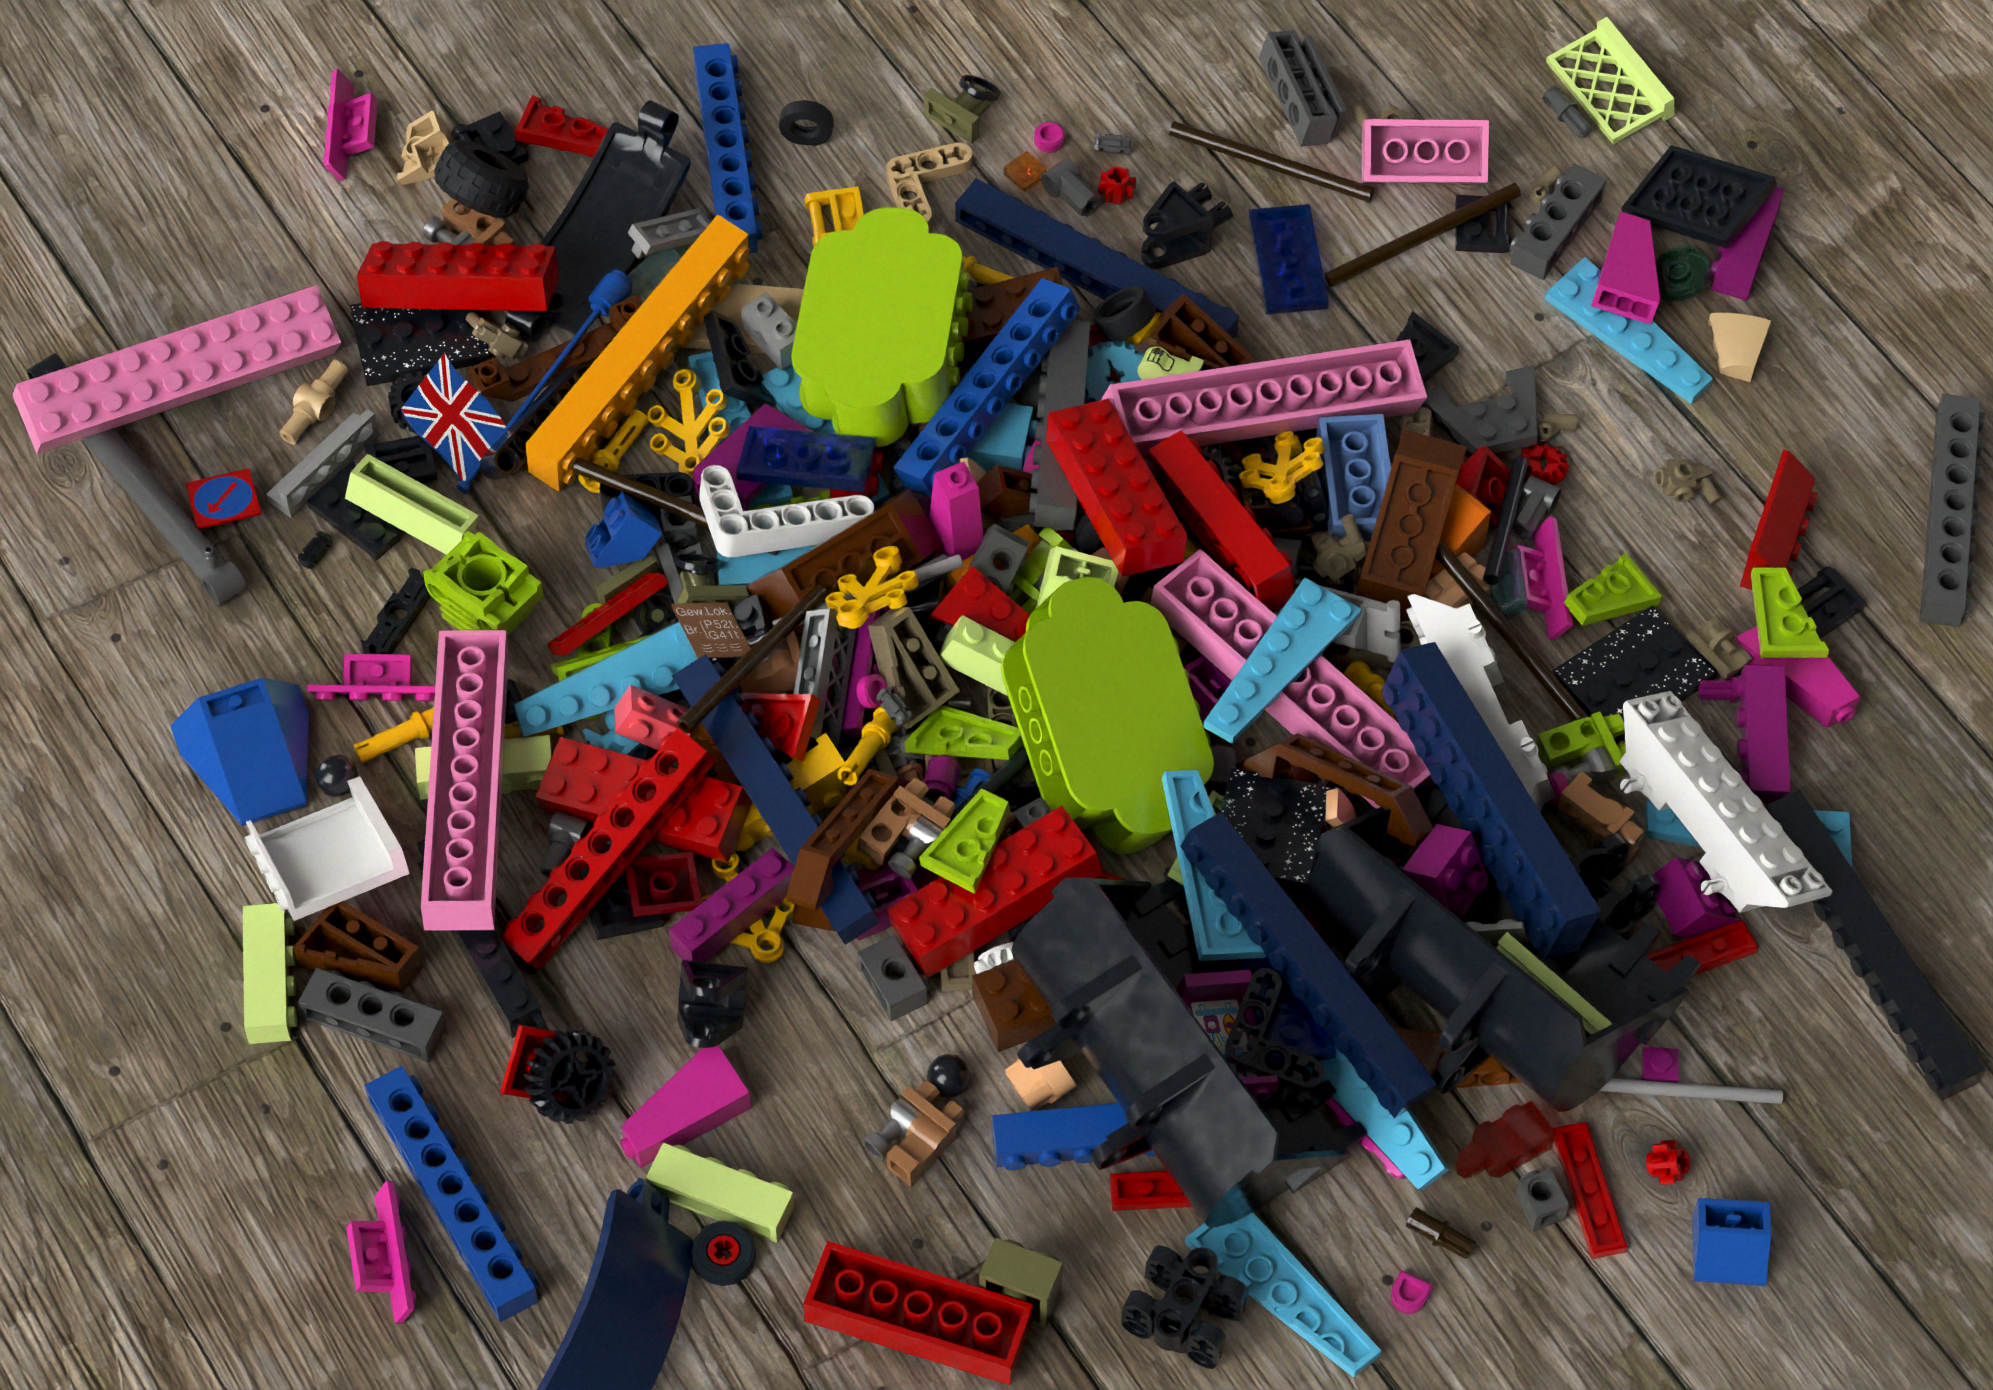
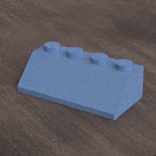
M1383 414L1319 417L1316 437L1322 438L1325 446V451L1320 454L1323 461L1320 473L1329 512V520L1327 521L1328 534H1331L1332 537L1337 535L1340 539L1347 535L1341 518L1345 515L1353 514L1360 534H1363L1365 541L1369 542L1372 538L1391 471Z

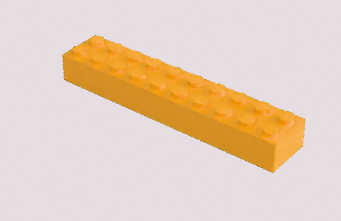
M717 214L526 442L529 473L558 492L566 484L571 485L578 476L577 473L572 471L575 460L578 457L588 461L593 459V455L599 449L598 445L604 438L609 439L616 431L617 422L623 415L628 416L637 404V398L642 392L647 393L653 387L656 375L661 369L666 370L672 364L676 351L681 346L685 347L688 345L694 335L695 328L699 324H705L703 317L713 310L712 308L718 301L723 302L727 298L731 290L730 285L736 279L740 280L746 275L750 267L748 263V254L750 252V248H748V233Z

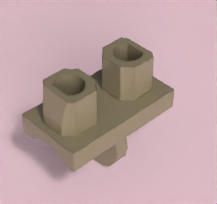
M1714 617L1701 628L1693 630L1688 634L1687 639L1695 646V650L1717 669V675L1722 680L1730 679V677H1733L1743 669L1744 665H1749L1752 662V657L1734 639L1735 632L1731 628L1724 629Z

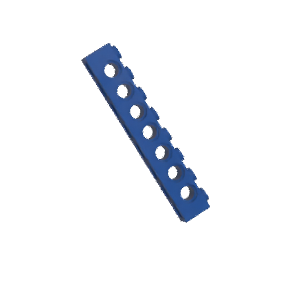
M729 43L693 47L694 67L715 217L718 214L748 233L749 253H757V240L763 239L761 221H755L754 218L755 215H759L758 198L751 197V191H756L754 172L748 173L747 167H752L751 150L744 149V144L749 143L747 125H741L740 121L745 120L744 102H738L737 100L738 96H742L740 78H734V73H739L737 55H731Z
M1041 278L893 467L904 487L911 488V490L931 498L934 473L960 463V459L966 458L1081 308L1070 288Z
M400 1066L365 1084L370 1105L499 1322L538 1302L536 1288L540 1287L534 1272L530 1267L526 1270L523 1268L519 1261L523 1258L519 1247L513 1239L507 1241L502 1232L506 1228L501 1217L496 1211L492 1214L486 1206L489 1200L483 1187L480 1184L474 1186L469 1178L472 1175L469 1164L463 1156L457 1158L453 1151L456 1147L455 1142L447 1129L441 1131L436 1123L440 1119L433 1104L430 1101L425 1104L420 1094L423 1093V1090L414 1074L408 1076L403 1066ZM402 1106H411L408 1111H397ZM418 1133L428 1134L422 1139L413 1138ZM435 1160L445 1161L440 1166H430V1164ZM450 1188H461L456 1194L446 1193ZM469 1215L478 1216L473 1222L462 1221ZM485 1243L495 1244L490 1250L479 1249ZM502 1271H509L512 1273L509 1277L505 1279H499L496 1277V1275Z

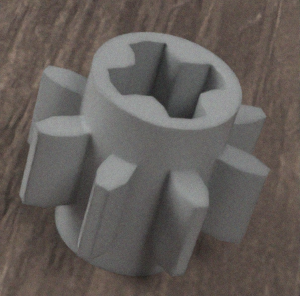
M902 728L892 732L893 737H891V741L885 749L894 769L924 760L923 754L905 752L904 742L914 731L906 733V730Z

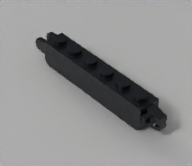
M425 839L417 843L419 853L423 861L418 863L422 880ZM495 927L494 930H450L511 1038L516 1037L519 1025L549 1030L542 1017L538 1001Z

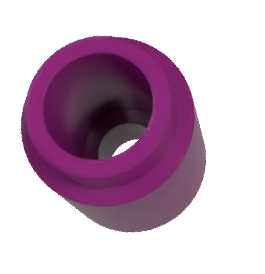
M947 755L935 756L928 762L923 783L929 788L926 796L934 802L940 796L952 800L955 795L961 766L952 757Z

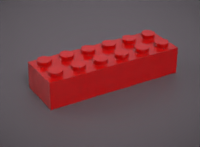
M382 241L371 244L357 273L362 308L547 311L560 280L556 247L544 246L542 244L530 246H514L510 243L500 245H483L481 243L453 245L448 242L439 244H421L420 242L391 244L390 242Z
M1110 399L1049 412L1045 440L1121 577L1182 563L1187 533Z
M1180 430L1148 449L1154 478L1166 499L1219 566L1273 613L1284 607L1293 595V586L1296 585L1295 579L1291 574L1293 563L1284 550L1280 552L1277 550L1270 532L1265 527L1261 529L1257 525L1256 517L1248 505H1241L1234 487L1229 482L1225 484L1221 480L1220 472L1212 460L1207 462L1202 456L1203 452L1198 442L1194 438L1189 440L1185 433Z
M560 737L535 798L547 813L555 814L557 811H561L589 820L591 825H594L596 818L601 813L608 811L616 801L618 792L635 779L640 766L646 760ZM669 767L668 774L674 773L677 769ZM704 776L650 841L729 863L753 802L742 786ZM656 788L648 791L646 801L651 800L655 796ZM634 814L626 817L623 824L624 827L629 826L633 822Z
M1060 806L996 844L975 894L940 877L890 906L886 911L894 932L901 942L906 945L926 978H929L1037 914L1054 898L1051 891L1064 878L1096 879L1103 875L1097 852L1064 807Z
M827 1241L803 1303L804 1322L1007 1385H1011L1033 1322L1032 1303Z

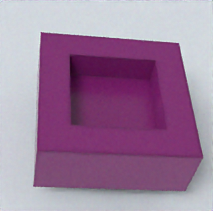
M1643 1046L1642 1080L1678 1083V1049Z

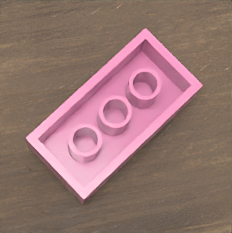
M1365 119L1362 121L1361 183L1485 184L1488 182L1489 120Z

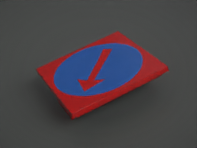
M249 468L186 483L198 529L261 515Z

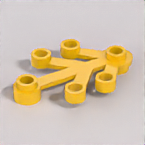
M681 369L673 377V386L680 393L683 424L670 417L667 411L659 405L652 406L648 410L647 419L655 427H663L685 441L686 453L672 446L671 441L662 433L655 434L651 438L650 448L656 454L665 455L678 463L679 472L688 474L693 480L694 467L707 457L719 442L730 433V425L722 417L714 418L718 411L725 408L728 400L721 390H710L705 398L707 405L696 419L694 395L701 388V379L691 369ZM720 396L719 401L717 403H713V400L716 397ZM661 413L660 418L654 420L655 416ZM723 425V428L716 432L717 427ZM708 426L710 435L699 447L698 439ZM661 441H664L663 446H661L660 448H657V445H658Z
M1292 431L1278 434L1275 437L1276 442L1274 443L1275 450L1278 453L1277 465L1262 462L1260 454L1246 456L1242 460L1245 471L1239 475L1242 486L1244 488L1252 487L1263 490L1265 496L1270 498V501L1274 504L1284 503L1292 499L1296 494L1294 490L1296 487L1295 483L1323 466L1320 454L1325 451V446L1322 438L1315 437L1307 440L1303 444L1305 451L1298 455L1302 451L1298 436L1294 435ZM1259 474L1271 476V477H1273V478H1271V479L1260 478V475H1259Z
M883 547L874 553L873 558L877 569L865 587L858 582L854 574L844 575L837 580L840 592L829 594L825 601L828 608L838 611L836 618L840 626L855 629L865 623L870 613L887 605L890 609H898L907 604L904 591L913 590L919 585L915 571L902 572L896 578L883 583L888 575L894 574L901 569L902 559L897 547ZM844 594H851L856 599L846 601Z
M733 851L729 863L712 859L714 874L719 878L725 879L726 883L738 875L739 857L735 851ZM723 865L731 866L729 869H721L720 867ZM711 895L701 897L702 903ZM785 898L774 907L775 914L767 929L761 917L749 927L752 934L742 932L730 943L750 949L752 956L759 962L772 963L777 961L784 953V941L780 934L786 920L794 916L795 904L787 902ZM786 905L790 907V910L783 912L779 908ZM769 945L772 946L773 949L765 951L762 950V947Z

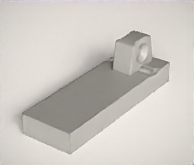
M700 208L632 224L628 231L630 237L635 241L632 252L638 259H641L642 257L652 256L657 251L694 243L711 221Z

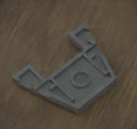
M1533 365L1506 371L1505 381L1512 395L1473 402L1464 406L1454 407L1444 386L1425 389L1427 399L1421 407L1430 409L1434 414V420L1438 423L1443 422L1451 430V435L1460 444L1467 446V450L1472 455L1482 446H1487L1496 454L1537 444L1535 368Z

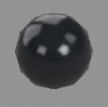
M339 754L323 761L316 770L315 778L319 788L325 794L338 797L351 792L347 781L358 777V771L350 758Z
M944 1054L938 1056L930 1064L927 1070V1080L937 1087L940 1091V1097L953 1098L961 1095L966 1090L971 1080V1072L966 1061L958 1055Z

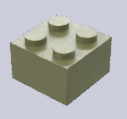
M995 1238L979 1274V1287L1032 1303V1324L1046 1329L1061 1294L1063 1262L1058 1261L1050 1253H1036L1025 1249L1017 1241L1010 1239L1003 1241Z

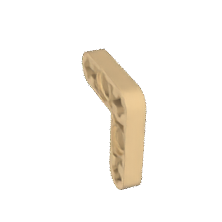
M958 142L892 158L886 166V177L897 208L917 209V212L926 219L930 229L932 226V212L921 183L968 171L972 166V150L965 143ZM926 161H933L937 163V166L933 169H925L921 164ZM906 191H912L917 196L914 199L907 200L901 197V194Z

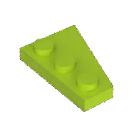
M1625 552L1612 566L1609 564L1603 568L1601 574L1597 577L1588 579L1570 592L1564 604L1579 623L1584 626L1644 610L1652 605L1654 607L1658 606L1663 596Z
M1753 568L1751 581L1761 658H1827L1829 649L1824 641L1821 642L1816 632L1817 626L1812 617H1808L1801 604L1802 598L1787 569Z
M941 705L932 711L904 742L906 753L1009 760L1024 744L1020 730L1017 727L945 705Z
M981 788L919 857L921 866L975 894L1010 813L1009 802Z

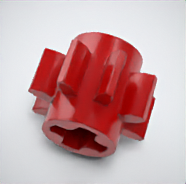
M1113 166L1107 173L1101 172V181L1098 182V193H1105L1106 203L1122 205L1127 198L1133 199L1134 189H1136V177H1129L1128 168L1124 169Z
M1676 1140L1661 1141L1660 1144H1653V1150L1649 1151L1646 1156L1648 1173L1652 1177H1659L1660 1185L1676 1184V1181L1684 1180L1683 1175L1687 1174L1690 1169V1156L1687 1150L1677 1148Z

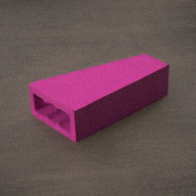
M1620 211L1591 306L1651 325L1660 301L1650 220Z
M964 461L934 473L929 522L942 543L939 547L942 554H945L948 558L959 554L962 561L976 554L983 540L979 487Z
M1757 626L1736 636V641L1752 657V662L1749 665L1785 666L1786 697L1828 728L1838 722L1844 724L1854 717L1860 696L1828 656L1827 658H1761Z
M719 1045L702 1048L621 1125L623 1139L620 1141V1145L629 1160L635 1158L640 1168L655 1160L663 1143L671 1146H683L751 1109L750 1093Z

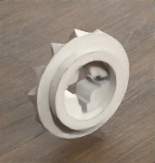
M1014 942L994 947L978 957L979 960L974 963L976 973L978 974L1015 961L1011 953Z

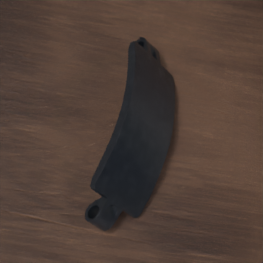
M649 100L643 105L638 115V132L618 122H614L611 125L568 204L540 243L544 246L556 247L560 278L547 311L509 310L505 322L516 327L520 334L536 340L554 324L576 335L593 312L588 297L605 274L611 273L612 270H619L629 276L640 259L632 252L635 241L628 234L632 224L667 215L691 166L689 157L668 147L677 127L679 114Z

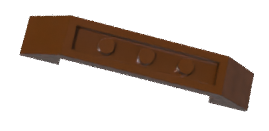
M635 295L610 306L611 322L585 333L543 388L549 386L567 367L581 362L593 364L643 304L639 296ZM571 340L505 369L502 368L497 358L494 357L467 369V373L481 396L513 402L532 393Z
M1299 733L1269 746L1245 760V767L1256 771L1259 776L1273 779L1290 769L1291 765L1307 769L1317 774L1322 780L1332 781L1345 787L1352 794L1362 795L1374 801L1380 807L1391 809L1386 833L1397 838L1405 845L1416 847L1426 839L1433 829L1412 786Z
M868 769L800 848L787 890L786 901L817 910L834 890L831 868L894 795L899 786L905 788L911 781Z

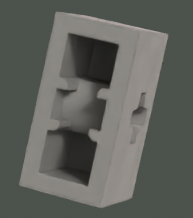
M765 292L741 308L743 329L782 371L792 364L791 353L797 324L768 292Z

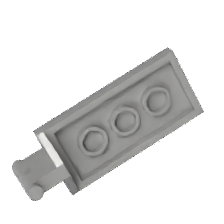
M1296 579V585L1293 586L1294 592L1302 582L1301 580ZM1321 586L1362 609L1360 617L1333 643L1387 655L1388 661L1395 662L1401 650V636L1397 632L1400 630V603L1392 600L1386 604L1381 601ZM1284 607L1274 612V614L1278 616Z

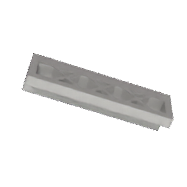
M369 409L360 416L355 412L352 413L266 494L267 501L292 518L307 504V500L365 449L364 443L372 442L379 436L375 413Z

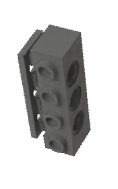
M1295 30L1267 33L1259 60L1300 147L1328 144L1331 136L1338 135L1347 110L1311 35L1305 36L1303 43L1300 44L1301 41Z
M993 524L988 528L969 568L973 565L1009 596L1015 584L1012 579L1016 571H1020L1029 556V553L1026 552L1029 542ZM993 558L999 559L1003 563L1004 571L998 570L994 566ZM942 621L931 644L941 649L946 635L953 626Z

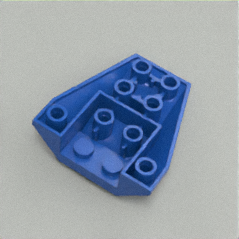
M262 677L197 698L170 725L180 756L241 826L247 825L246 822L249 820L254 823L307 806L309 711L299 685Z

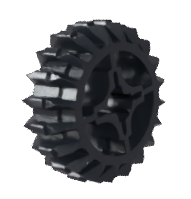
M567 1028L566 1033L555 1031L553 1039L543 1037L544 1047L542 1049L534 1047L533 1050L537 1056L534 1060H526L527 1064L532 1067L531 1071L523 1074L525 1079L530 1081L524 1087L526 1093L531 1095L528 1101L537 1108L539 1114L544 1117L548 1116L554 1122L562 1121L566 1124H573L575 1119L585 1121L587 1113L597 1115L596 1105L598 1103L607 1105L603 1096L606 1092H614L608 1084L609 1081L617 1078L615 1073L609 1071L616 1065L614 1060L609 1058L611 1054L609 1048L603 1045L600 1038L592 1036L591 1033L585 1030L577 1031L573 1028ZM583 1051L588 1061H579L574 1057V1052ZM558 1090L565 1094L566 1100L556 1101L552 1091Z

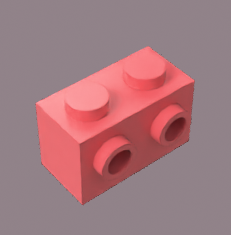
M630 685L614 707L615 733L659 750L662 740L678 728L677 721L689 709Z

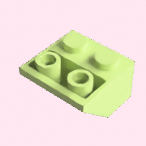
M1058 546L1050 549L1036 608L1060 585L1070 580L1094 577L1104 580L1115 587L1118 570L1114 562Z

